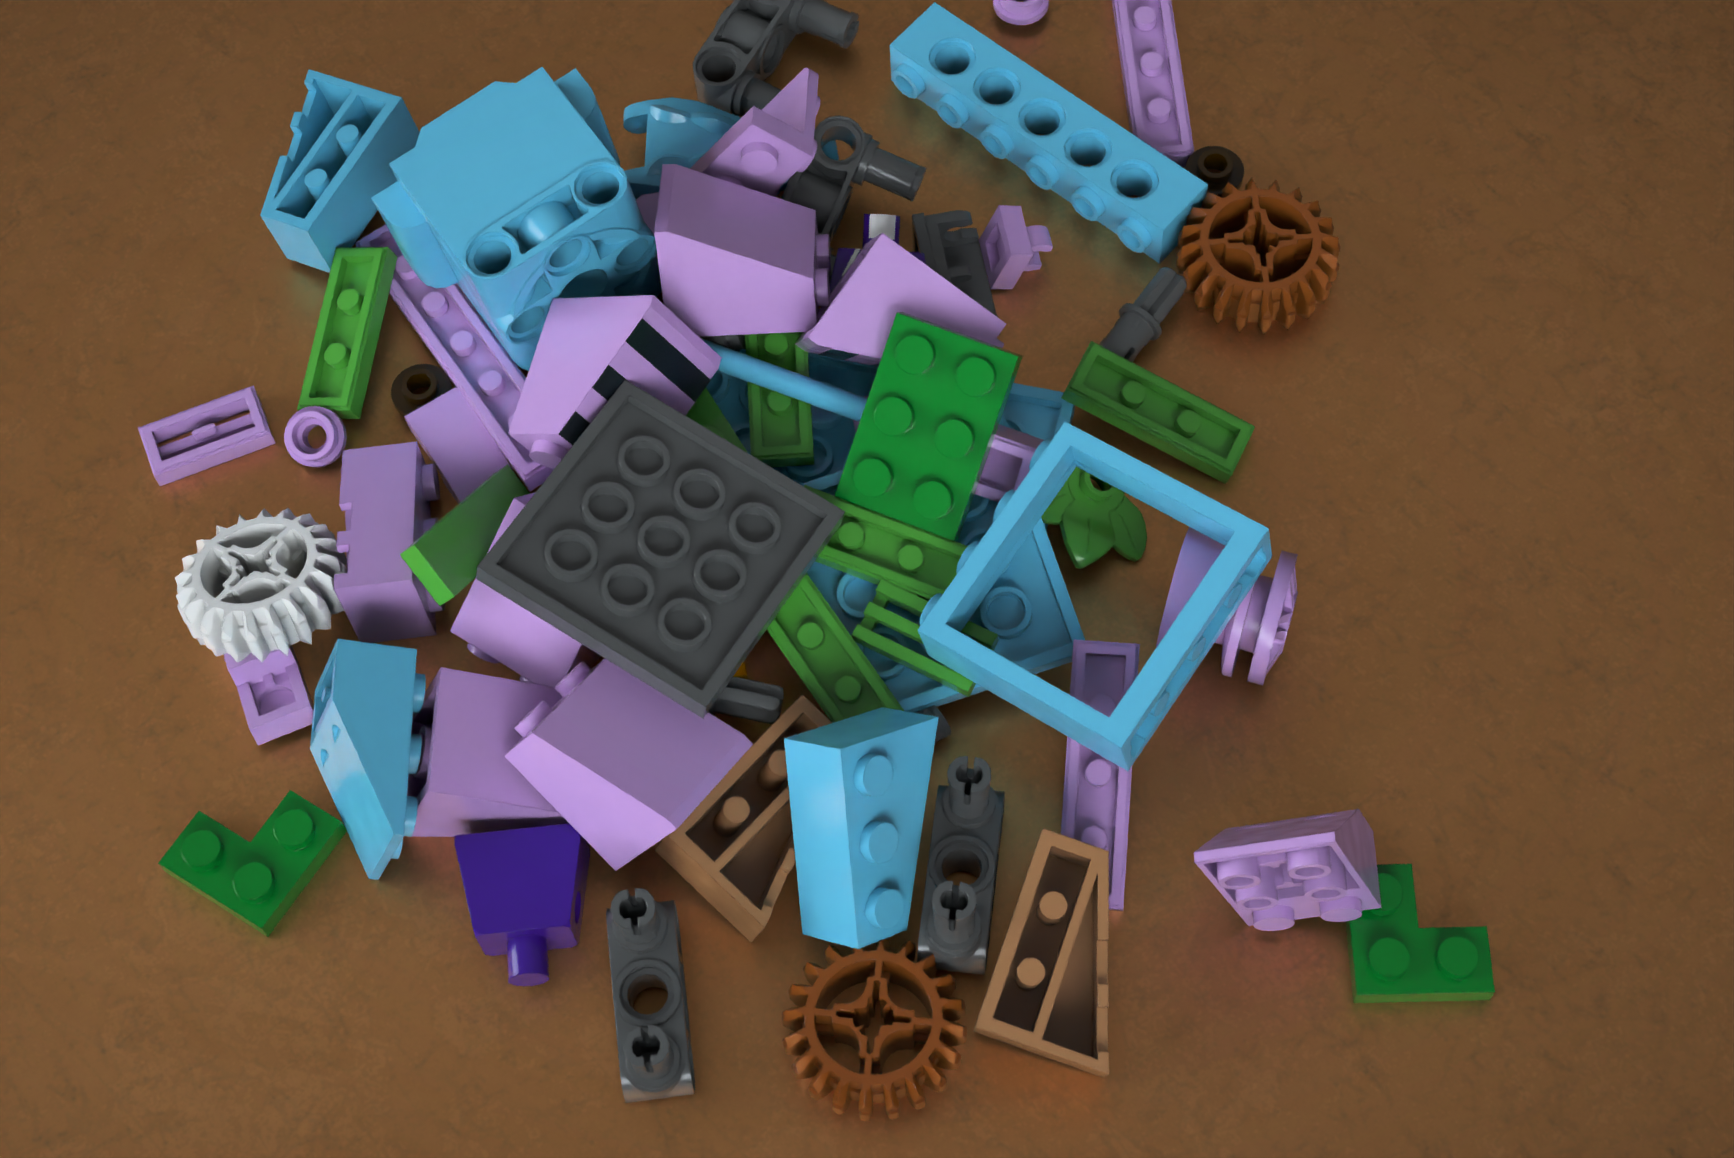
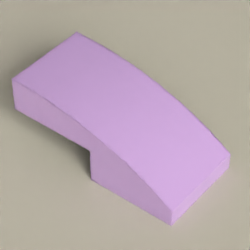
M457 386L404 416L410 431L431 461L436 465L445 486L458 504L495 472L507 464L510 466L502 451Z
M292 645L289 647L288 656L279 649L270 651L263 663L252 653L238 663L228 653L223 655L227 669L237 687L249 730L258 746L312 724L314 706Z

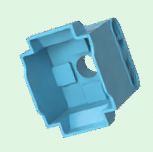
M541 67L517 83L494 81L423 126L420 129L416 146L389 163L397 182L371 197L405 260L418 278L427 286L434 288H446L457 283L517 366L526 371L530 369L553 298L654 295L657 297L662 291L655 235L643 220L628 178L620 166V159L593 90L576 68L556 81H553L545 69Z

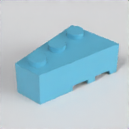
M309 69L304 82L308 93L302 111L294 112L290 124L294 135L287 156L279 157L260 216L287 259L330 273L335 249L339 247H353L378 211L371 197L397 182L389 163L416 146L419 130L402 97Z
M881 707L784 738L803 935L860 949L907 930L939 717Z

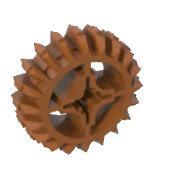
M1253 178L1249 180L1245 185V190L1239 191L1228 182L1222 190L1221 197L1207 192L1205 199L1202 200L1201 208L1192 207L1191 213L1187 216L1186 226H1183V229L1179 232L1177 245L1180 251L1177 252L1176 267L1178 268V273L1183 274L1182 276L1187 282V288L1184 290V293H1195L1194 302L1197 306V311L1214 307L1213 317L1216 324L1228 316L1235 318L1239 333L1247 326L1248 322H1257L1259 328L1265 334L1270 329L1273 320H1277L1288 330L1291 324L1294 323L1296 315L1309 319L1310 315L1315 311L1316 303L1324 304V301L1328 298L1331 285L1337 279L1340 266L1337 263L1340 252L1339 238L1333 236L1334 226L1332 218L1320 217L1319 201L1302 204V195L1299 187L1289 194H1284L1280 192L1277 180L1268 189H1258Z
M889 937L876 942V950L864 951V947L860 949L850 947L851 954L842 957L836 947L828 945L824 951L828 968L824 969L816 963L807 962L803 967L804 975L812 986L792 984L788 991L789 997L798 1007L789 1008L782 1012L783 1026L795 1031L783 1038L785 1053L799 1056L792 1064L795 1078L799 1080L814 1076L808 1088L810 1096L814 1100L824 1098L834 1089L832 1108L839 1115L848 1109L852 1099L859 1101L860 1119L866 1122L870 1121L873 1116V1103H885L888 1118L895 1120L900 1116L898 1099L905 1096L908 1098L911 1106L921 1110L926 1105L921 1085L925 1084L933 1091L943 1092L947 1087V1079L939 1068L947 1070L959 1069L961 1054L951 1046H958L967 1042V1027L955 1022L965 1016V1002L963 999L948 998L956 990L955 978L951 974L934 978L937 973L934 954L922 958L915 964L916 945L910 939L901 945L897 954L890 952ZM867 982L863 994L857 1000L851 1003H834L833 1009H827L833 999L841 992L856 984ZM890 983L904 987L913 993L925 1006L930 1018L915 1017V1010H907L894 1004L889 996ZM879 1001L881 1018H884V1025L880 1027L878 1036H875L873 1052L870 1054L868 1036L865 1035L864 1028H868L871 1018L875 1017L876 1002ZM818 1035L834 1036L835 1043L846 1044L857 1050L860 1060L859 1073L846 1069L834 1061L822 1047ZM916 1044H925L919 1054L908 1064L892 1072L882 1074L884 1063L892 1053L898 1050H914Z

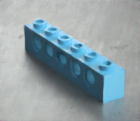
M934 2L889 45L891 80L901 93L912 99L918 98L937 111L946 124L956 129L962 128L981 141L985 149L994 157L999 159L1006 158L1025 171L1030 180L1044 190L1051 189L1072 204L1074 209L1083 218L1101 223L1117 234L1121 242L1130 250L1136 253L1143 252L1160 264L1178 245L1179 232L1183 229V226H1186L1187 216L1191 213L1192 207L1201 208L1202 200L1207 195V183ZM1129 195H1134V196H1139V197H1138V198H1131V197H1127V196H1129Z

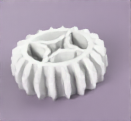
M264 508L257 518L246 520L239 514L237 524L229 528L216 525V536L211 540H196L197 554L182 558L184 570L175 577L178 593L176 598L179 603L177 607L193 638H196L200 645H206L207 648L211 649L216 657L228 653L238 663L252 653L263 663L270 651L278 649L288 656L291 645L299 641L312 645V632L316 629H331V615L344 611L333 588L334 574L347 573L345 553H338L335 535L329 531L326 524L315 522L310 513L296 517L287 508L276 517H273Z

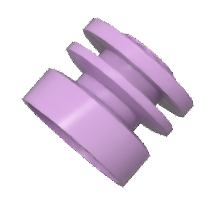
M1191 527L1188 528L1175 567L1156 647L1225 547L1223 544ZM1281 551L1274 578L1262 575L1258 577L1215 641L1216 644L1223 645L1221 657L1222 675L1232 677L1239 651L1243 650L1254 653L1247 682L1264 685L1267 673L1283 652L1298 595L1295 569L1298 554Z

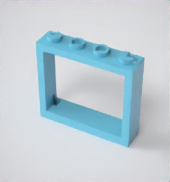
M1064 422L1052 440L1045 439L1037 447L1030 461L1029 473L1017 490L1011 489L1003 495L995 509L993 524L981 541H973L964 550L957 564V575L943 595L938 593L928 601L920 616V627L917 631L929 657L1129 771L1272 558L1269 528L1079 428ZM1076 467L1225 546L1110 717L961 633L966 623Z

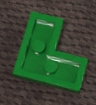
M290 790L251 842L201 811H198L158 864L175 879L268 937L346 834L347 830L342 821Z
M1378 864L1381 908L1363 910L1361 917L1345 922L1353 1003L1491 1000L1495 989L1487 926L1419 928L1412 864Z

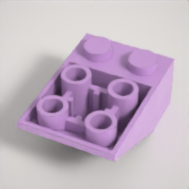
M1359 809L1226 828L1194 852L1195 864L1248 926L1254 925L1258 930H1284L1294 926L1297 919L1319 916L1325 921L1346 922L1361 917L1363 910L1381 908L1374 832Z

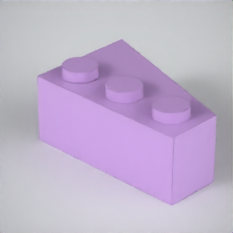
M417 441L348 449L342 452L339 505L341 511H345L346 531L337 532L336 546L338 553L346 552L347 573L334 574L333 589L361 642L375 643L436 635L435 612L445 610V603L441 606L437 604L400 555L438 522V518H431L430 501L440 499L437 468L434 463H425Z

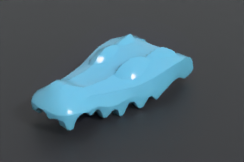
M674 97L641 101L625 107L624 129L634 134L646 133L645 166L624 171L635 199L644 194L659 192L662 164H677L690 169L741 117L699 101ZM829 141L822 147V150L829 158L839 161L836 141ZM789 179L780 187L779 192L785 190Z

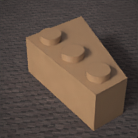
M803 694L749 748L675 831L663 838L655 849L668 864L750 942L765 929L773 911V906L788 873L795 863L784 738L832 723Z
M1044 828L1042 829L973 1030L976 1033L1100 1077L1109 1075V851Z

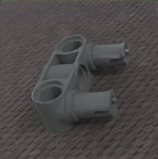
M734 0L722 12L714 30L693 61V74L698 101L742 117L753 106L762 110L781 91V89L764 81L776 70L785 50L796 34H801L805 31L839 44L840 47L846 49L856 37L859 28V21H857L859 15L828 4L824 0Z
M840 115L828 117L818 124L814 132V139L817 141L816 154L806 170L801 173L796 172L790 177L781 198L816 210L818 234H829L830 242L835 236L844 216L854 184L862 186L864 181L913 202L926 172L925 167L878 148L880 142L872 139V135L863 132L859 124L851 118ZM840 140L850 145L853 154L845 160H833L825 155L822 147L829 141ZM830 247V251H831V271H828V272H829V284H830L831 275H832V271H833V266H834V262H835V258H836L835 255H832L833 248H831V247Z
M961 756L955 758L949 765L947 771L949 786L939 785L937 790L919 931L917 962L926 956L934 954L936 970L985 975L1003 824L1005 791H995L990 787L991 768L985 760L975 757L974 769L968 768V756ZM957 871H966L978 878L969 885L960 882L959 886L954 885L953 881L946 880L950 874Z
M635 888V896H630L628 889L622 890L614 896L611 908L606 911L619 1068L625 1103L695 1094L688 1003L676 903L674 900L657 902L647 890L642 888ZM659 987L668 992V999L664 1007L656 1013L641 1014L633 1009L637 995L644 989Z

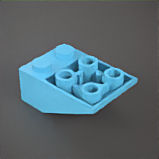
M337 639L315 689L310 750L368 879L379 880L390 859H399L404 836L412 837L415 829L418 803L417 797L407 796L408 775L417 773L421 756L422 738L421 735L411 734L413 713H420L422 709L426 677L425 674L416 673L417 649Z

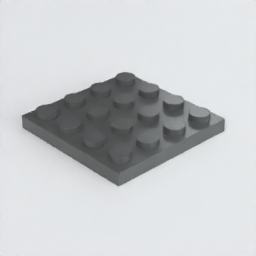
M624 380L479 563L476 579L691 712L704 718L840 527L845 511L627 380Z

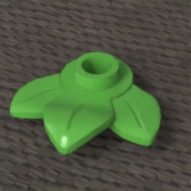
M1078 467L1074 469L1041 516L1043 523L1060 524L1065 547L1074 566L1078 569L1094 563L1104 556L1111 547L1123 557L1134 562L1138 561L1145 551L1147 542L1146 524L1142 513L1124 495L1125 492ZM1090 478L1097 482L1102 491L1092 485Z

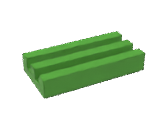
M881 579L876 588V595L873 601H869L863 612L864 618L860 625H856L851 635L854 641L969 697L976 683L950 668L873 632L877 624L880 623L923 644L917 631L920 625L887 610L886 607L888 603H891L920 617L928 601ZM968 621L961 631L962 634L992 651L999 641L998 634L971 621Z

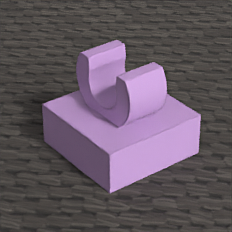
M999 205L979 238L990 289L1012 290L1023 271H1033L1041 268L1042 263L1038 251L1050 252L1053 248L1047 227L1042 225L1026 227L1021 206Z

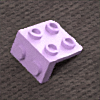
M807 67L804 68L762 110L753 106L690 169L776 197L780 187L796 172L801 173L806 170L816 154L817 141L814 139L815 119L821 102L820 97L817 95L818 73Z

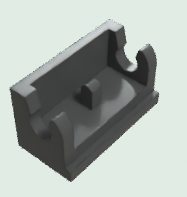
M956 210L924 216V213L913 214L914 252L924 253L927 266L997 316L981 253L977 228H960L955 231H948L951 228L971 225L973 223L971 213L964 210Z

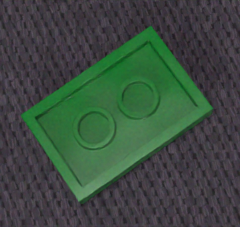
M897 312L834 496L952 541L959 539L1023 356L904 312Z

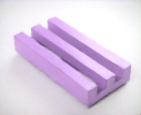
M254 385L138 427L153 475L159 486L276 444ZM245 411H250V414L225 422L223 424L215 426L214 424L215 422L224 420L226 418L243 413ZM192 431L190 436L158 447V443Z

